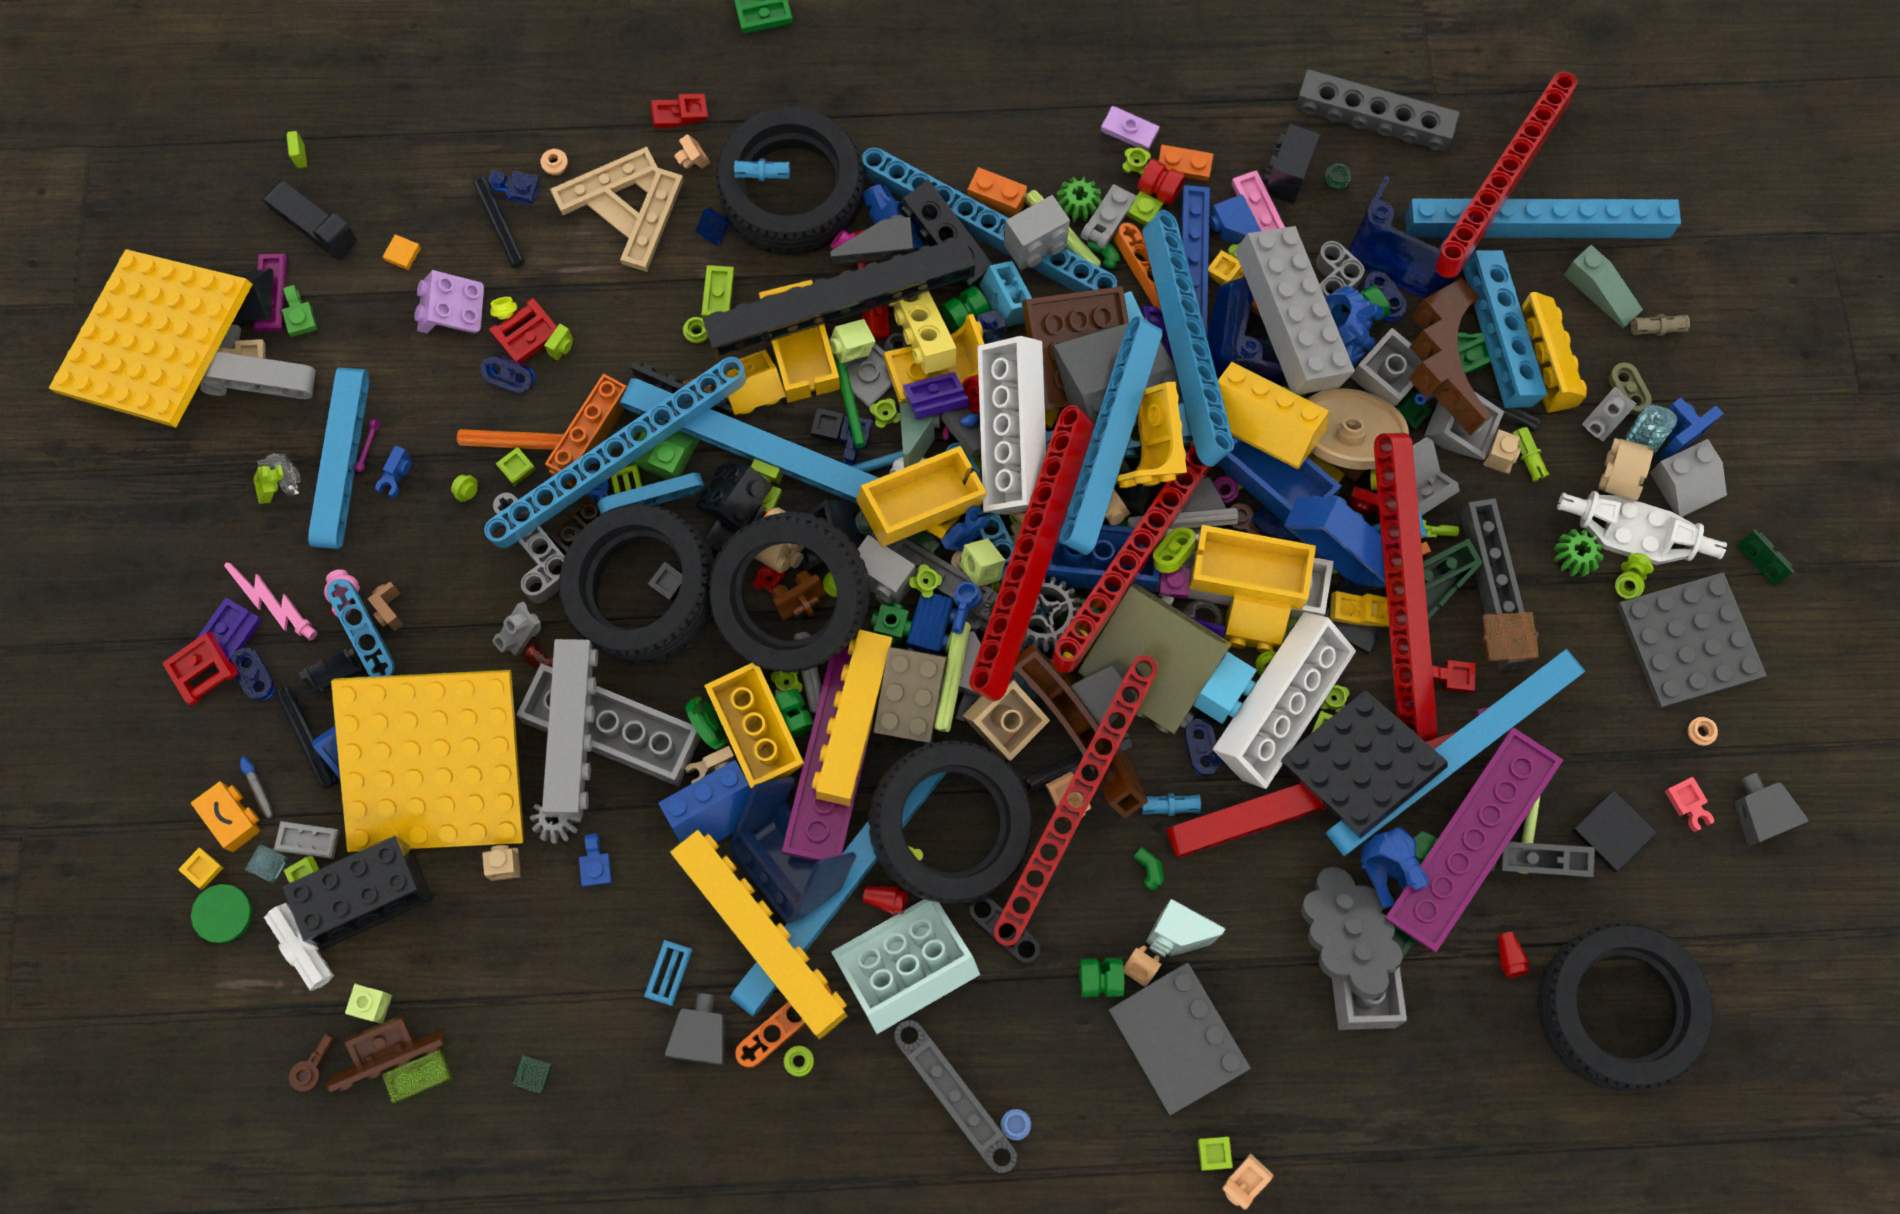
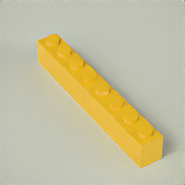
M697 830L670 853L820 1040L847 1017L843 1011L847 1006L837 992L831 995L824 986L828 981L818 969L813 972L806 965V962L810 960L799 945L795 949L790 945L787 940L791 935L781 923L777 926L773 924L769 919L773 913L763 900L757 904L751 894L755 890L747 880L743 878L739 881L733 872L737 868L727 856L721 859L715 850L719 846L708 833L706 836H703Z

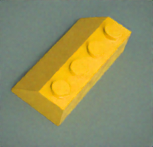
M1532 292L1521 306V310L1546 387L1547 395L1543 398L1546 411L1550 413L1578 407L1586 397L1587 388L1578 373V360L1576 356L1572 355L1570 349V336L1567 331H1564L1562 325V312L1559 307H1556L1554 298Z
M1234 362L1230 363L1218 379L1232 436L1299 469L1327 430L1329 410Z
M752 662L704 685L751 789H753L754 784L787 778L804 765L760 666L758 667Z

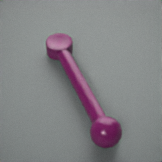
M377 419L370 421V431L359 462L354 465L356 472L360 473L365 469L364 462L375 431L380 428V421Z

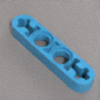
M690 473L607 496L598 501L597 505L601 514L607 513L613 508L628 506L629 504H650L656 506L695 495L701 492L705 486L699 473Z
M347 579L333 580L327 587V596L370 677L392 676L395 671L394 661L355 586ZM339 584L341 587H347L348 591L345 592L347 600L352 601L354 599L356 604L348 605L341 610L340 605L346 603L341 596L336 597L334 595V592L338 590L336 585ZM351 609H357L362 614V621L358 625H352L347 621V613ZM370 634L375 638L376 643L372 650H365L361 647L360 639L363 635ZM381 650L382 654L377 655L381 663L386 662L388 664V667L385 669L386 674L376 673L374 671V668L377 666L375 659L371 658L368 661L366 655H371Z

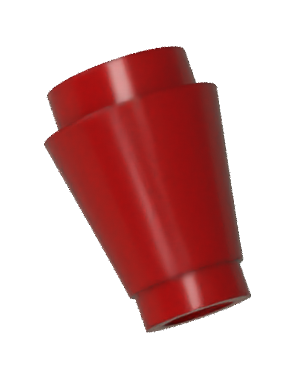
M866 886L863 894V903H867L892 915L897 913L903 914L908 900V892L902 890L900 886Z
M1514 932L1498 935L1501 971L1505 972L1506 978H1516L1530 972L1528 967L1530 962Z

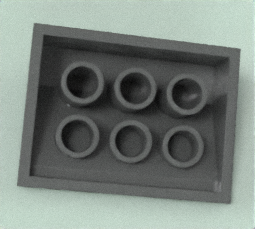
M1129 323L1052 345L1068 405L1077 406L1093 421L1097 420ZM1160 342L1146 388L1165 382H1175L1178 395L1182 394L1176 367Z
M1189 963L1170 972L1108 1010L1169 1116L1251 1069Z

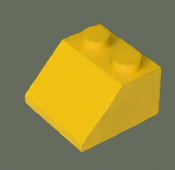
M766 350L739 359L746 372V382L740 389L726 397L733 408L734 415L751 413L756 407L764 404L772 405L777 403L780 398L786 397L777 368ZM731 369L727 372L726 376L733 378L739 374V370Z
M1235 594L1227 609L1225 626L1227 627L1223 638L1232 643L1231 647L1242 649L1248 646L1257 648L1256 650L1260 653L1266 651L1277 652L1283 642L1292 604Z

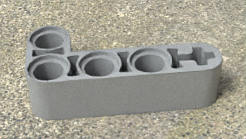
M1329 241L1321 247L1316 260V266L1326 277L1319 284L1324 297L1330 295L1326 290L1335 291L1344 286H1352L1353 289H1356L1364 275L1362 263L1338 242ZM1325 256H1332L1335 260H1329ZM1344 273H1350L1355 278H1349Z
M216 352L200 385L202 392L213 396L226 395L227 388L298 399H309L313 396L316 370L313 367L302 364Z
M510 493L498 495L493 502L496 514L512 505L518 499ZM522 512L518 517V521H526L529 518V512ZM539 526L518 540L519 544L537 564L521 580L523 592L533 603H543L560 590L559 575H554L552 572L555 567L562 566L565 557ZM542 545L548 546L545 553H535L538 547ZM542 583L539 591L530 592L533 584Z

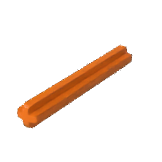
M460 429L457 432V442L460 446L554 450L564 434Z

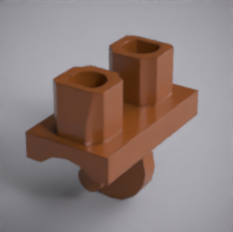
M804 570L796 575L794 580L797 586L788 590L785 585H779L772 590L773 602L783 621L792 615L798 616L803 612L809 618L815 615L811 607L820 602L819 599L826 595L817 574L812 576Z

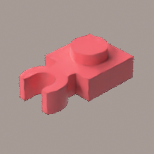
M1694 777L1665 790L1678 815L1688 814V824L1693 832L1701 829V826L1698 824L1699 817L1705 821L1707 826L1714 823L1711 813L1703 810L1701 806L1708 801Z

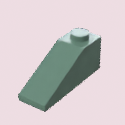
M1592 245L1572 262L1564 274L1571 283L1623 329L1643 310L1613 264Z
M901 402L900 419L904 468L920 462L935 440L934 428H940L939 414L916 420L915 413L911 410L908 402Z

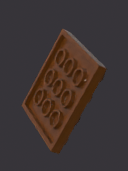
M1123 286L1021 301L1027 337L1042 341L1045 410L1069 406L1052 345L1129 323Z

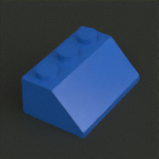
M733 760L658 804L680 843L697 830L703 836L709 833L714 841L718 843L734 834L752 789L736 760Z

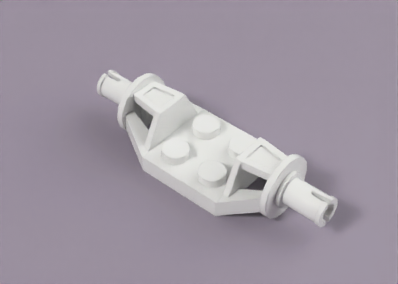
M1592 491L1589 497L1584 500L1563 492L1558 501L1560 504L1557 505V510L1579 515L1581 518L1580 527L1587 529L1591 536L1597 535L1595 541L1598 544H1602L1603 549L1624 556L1642 553L1648 556L1654 565L1682 559L1691 561L1697 552L1722 559L1726 549H1723V547H1727L1726 542L1703 536V524H1693L1671 511L1625 497L1599 495L1597 491ZM1593 516L1606 521L1605 528L1592 520ZM1674 543L1685 545V549H1671Z

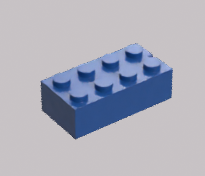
M1236 437L1233 438V450L1217 463L1221 469L1284 523L1298 497H1311L1312 495L1319 497L1337 496L1342 487L1308 457L1301 467L1296 469Z
M1312 495L1311 497H1298L1284 527L1304 544L1315 545V553L1319 557L1334 561L1333 569L1347 581L1357 586H1371L1373 584L1375 587H1386L1381 532L1366 523L1364 517L1347 506L1346 500L1339 496L1319 497Z

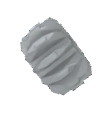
M539 804L534 805L539 814L531 815L530 819L537 823L532 829L535 833L541 832V840L546 841L550 837L551 842L557 844L560 835L566 842L569 840L568 831L577 833L578 829L572 823L581 822V818L558 817L559 823L554 824L552 822L553 817H547L542 812V806Z

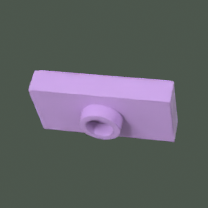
M1112 106L1101 126V132L1149 151L1159 132L1160 126Z

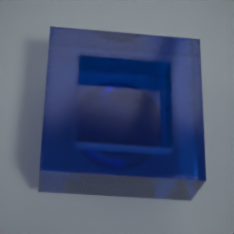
M709 207L703 211L695 232L715 246L722 244L731 221Z

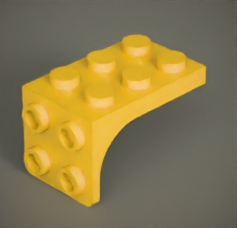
M973 314L967 315L962 327L951 334L957 348L956 366L924 374L921 365H917L914 361L912 346L884 352L883 359L899 404L907 402L903 393V385L951 372L956 373L962 384L966 378L978 375V346L984 345L981 323L975 320Z
M1165 382L1145 389L1137 414L1142 451L1141 460L1135 471L1118 475L1116 483H1119L1120 488L1134 487L1137 484H1143V486L1158 485L1160 482L1175 481L1176 475L1187 473L1186 452L1182 438V422L1178 407L1179 396L1176 391L1175 382Z

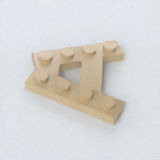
M645 147L550 190L562 215L588 205L626 236L628 242L620 259L621 264L647 272L684 179L683 175L658 168L648 148ZM633 184L638 185L644 190L647 195L640 213L618 197L615 192Z

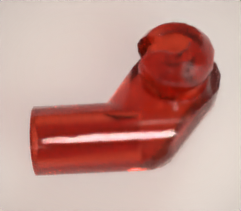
M535 643L526 645L523 652L526 662L536 670L539 669L541 663L553 668V655L546 656L539 649V645Z

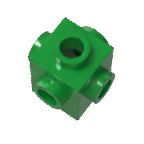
M889 603L888 606L881 604L879 612L874 611L870 628H873L876 634L892 637V646H902L904 637L909 635L913 621L909 620V611L905 610V607L895 603ZM886 620L896 623L890 625L886 622Z

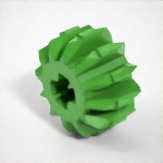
M1074 176L1071 178L1070 183L1064 181L1061 190L1057 192L1058 204L1067 217L1072 216L1074 223L1079 217L1086 222L1088 215L1093 216L1102 202L1100 199V189L1095 188L1094 181L1086 183L1085 176L1081 178V181H1077Z
M1576 529L1571 530L1568 535L1563 534L1559 538L1560 543H1557L1554 547V551L1559 553L1555 556L1554 561L1563 563L1560 571L1569 568L1570 576H1575L1579 572L1582 577L1586 576L1589 571L1594 572L1599 567L1598 563L1603 560L1604 556L1599 553L1603 549V545L1595 544L1594 542L1597 539V535L1588 537L1587 529L1582 530L1580 534Z

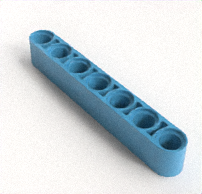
M339 367L335 373L309 527L308 540L310 547L341 549L343 545L355 474L354 465L357 462L369 388V373L366 369Z

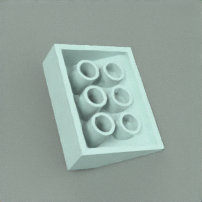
M925 899L907 908L903 914L899 913L832 951L836 962L876 1034L980 975L973 956L939 902Z

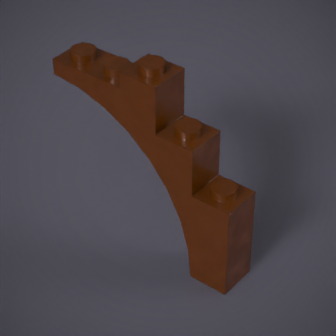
M1461 278L1425 298L1411 314L1412 319L1423 331L1409 347L1423 362L1408 379L1426 399L1434 395L1471 436L1492 415L1476 396L1460 362L1457 345L1458 328L1461 318L1480 298Z
M1032 644L1018 655L1014 669L1048 705L1084 756L1099 727V723L1071 686L1077 680L1069 673L1058 671L1053 666L1052 661ZM1100 740L1095 743V750L1100 755H1107L1111 752V746L1107 741ZM1118 747L1100 782V786L1108 804L1126 818L1148 803V800L1130 757ZM1091 767L1095 777L1097 778L1098 775L1096 769L1094 767Z

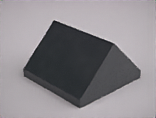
M267 268L233 275L246 278L253 285L232 325L270 320L273 269Z

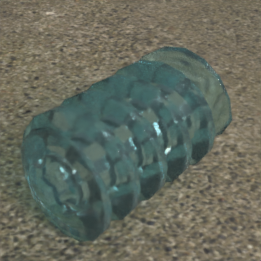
M1659 405L1646 406L1630 427L1625 440L1653 447L1654 456L1675 427L1677 416L1672 410Z

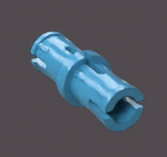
M759 159V161L735 160L734 172L736 173L734 176L735 178H759V181H765V178L789 179L790 162H766L765 159Z
M1168 793L1167 796H1146L1148 803L1141 807L1142 815L1168 814V816H1175V814L1181 813L1200 814L1201 799L1200 795L1174 796V793Z

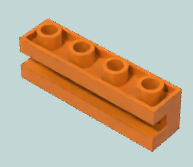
M605 374L601 376L546 461L545 466L550 469L549 473L551 476H554L604 442L625 409L619 403L627 388L626 385ZM571 479L566 484L574 488L577 480Z

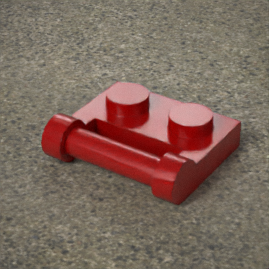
M533 298L526 302L527 305L498 326L493 325L489 328L492 336L499 342L517 366L545 347V343L557 328ZM534 314L536 316L509 336H505L507 332Z
M212 632L204 633L162 663L185 702L191 706L201 701V697L226 679L231 680L238 675L236 666L228 660ZM215 664L219 671L193 688L190 681Z

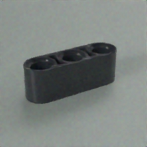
M987 896L972 901L969 916L977 927L1020 965L1027 966L1036 961L1039 956L1040 946L1031 934L1024 929L1019 940L1013 945L1005 946L1000 944L994 937V928L1003 909ZM979 904H985L990 908L991 913L986 918H979L974 913V908ZM1005 923L1012 928V935L1001 939L1010 941L1015 937L1016 929L1012 924ZM1021 944H1030L1034 948V955L1030 958L1020 956L1018 947Z

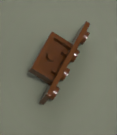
M402 1014L347 1037L344 1043L355 1066L331 1075L326 1087L329 1092L336 1089L344 1091L352 1087L355 1081L365 1077L367 1079L375 1078L382 1074L384 1069L393 1065L401 1067L409 1063L413 1059L412 1057L419 1054H432L444 1044L445 1034L441 1029L414 1040Z

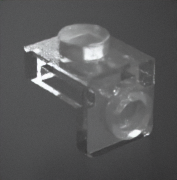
M271 454L266 456L265 459L258 461V467L270 466V470L276 469L277 465H282L284 478L279 481L281 489L288 496L299 493L297 483L301 482L299 472L296 467H293L292 462L285 454Z

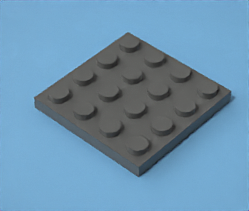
M1724 572L1617 604L1658 709L1760 680L1767 676Z

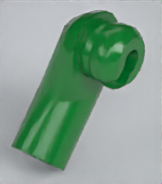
M1089 239L1087 247L1091 251L1102 254L1105 257L1103 261L1104 267L1115 269L1117 262L1120 261V255L1115 247L1108 243L1107 247L1102 249L1097 246L1096 242Z
M1141 847L1133 858L1146 868L1147 877L1144 879V885L1150 890H1156L1164 881L1162 863L1144 847Z

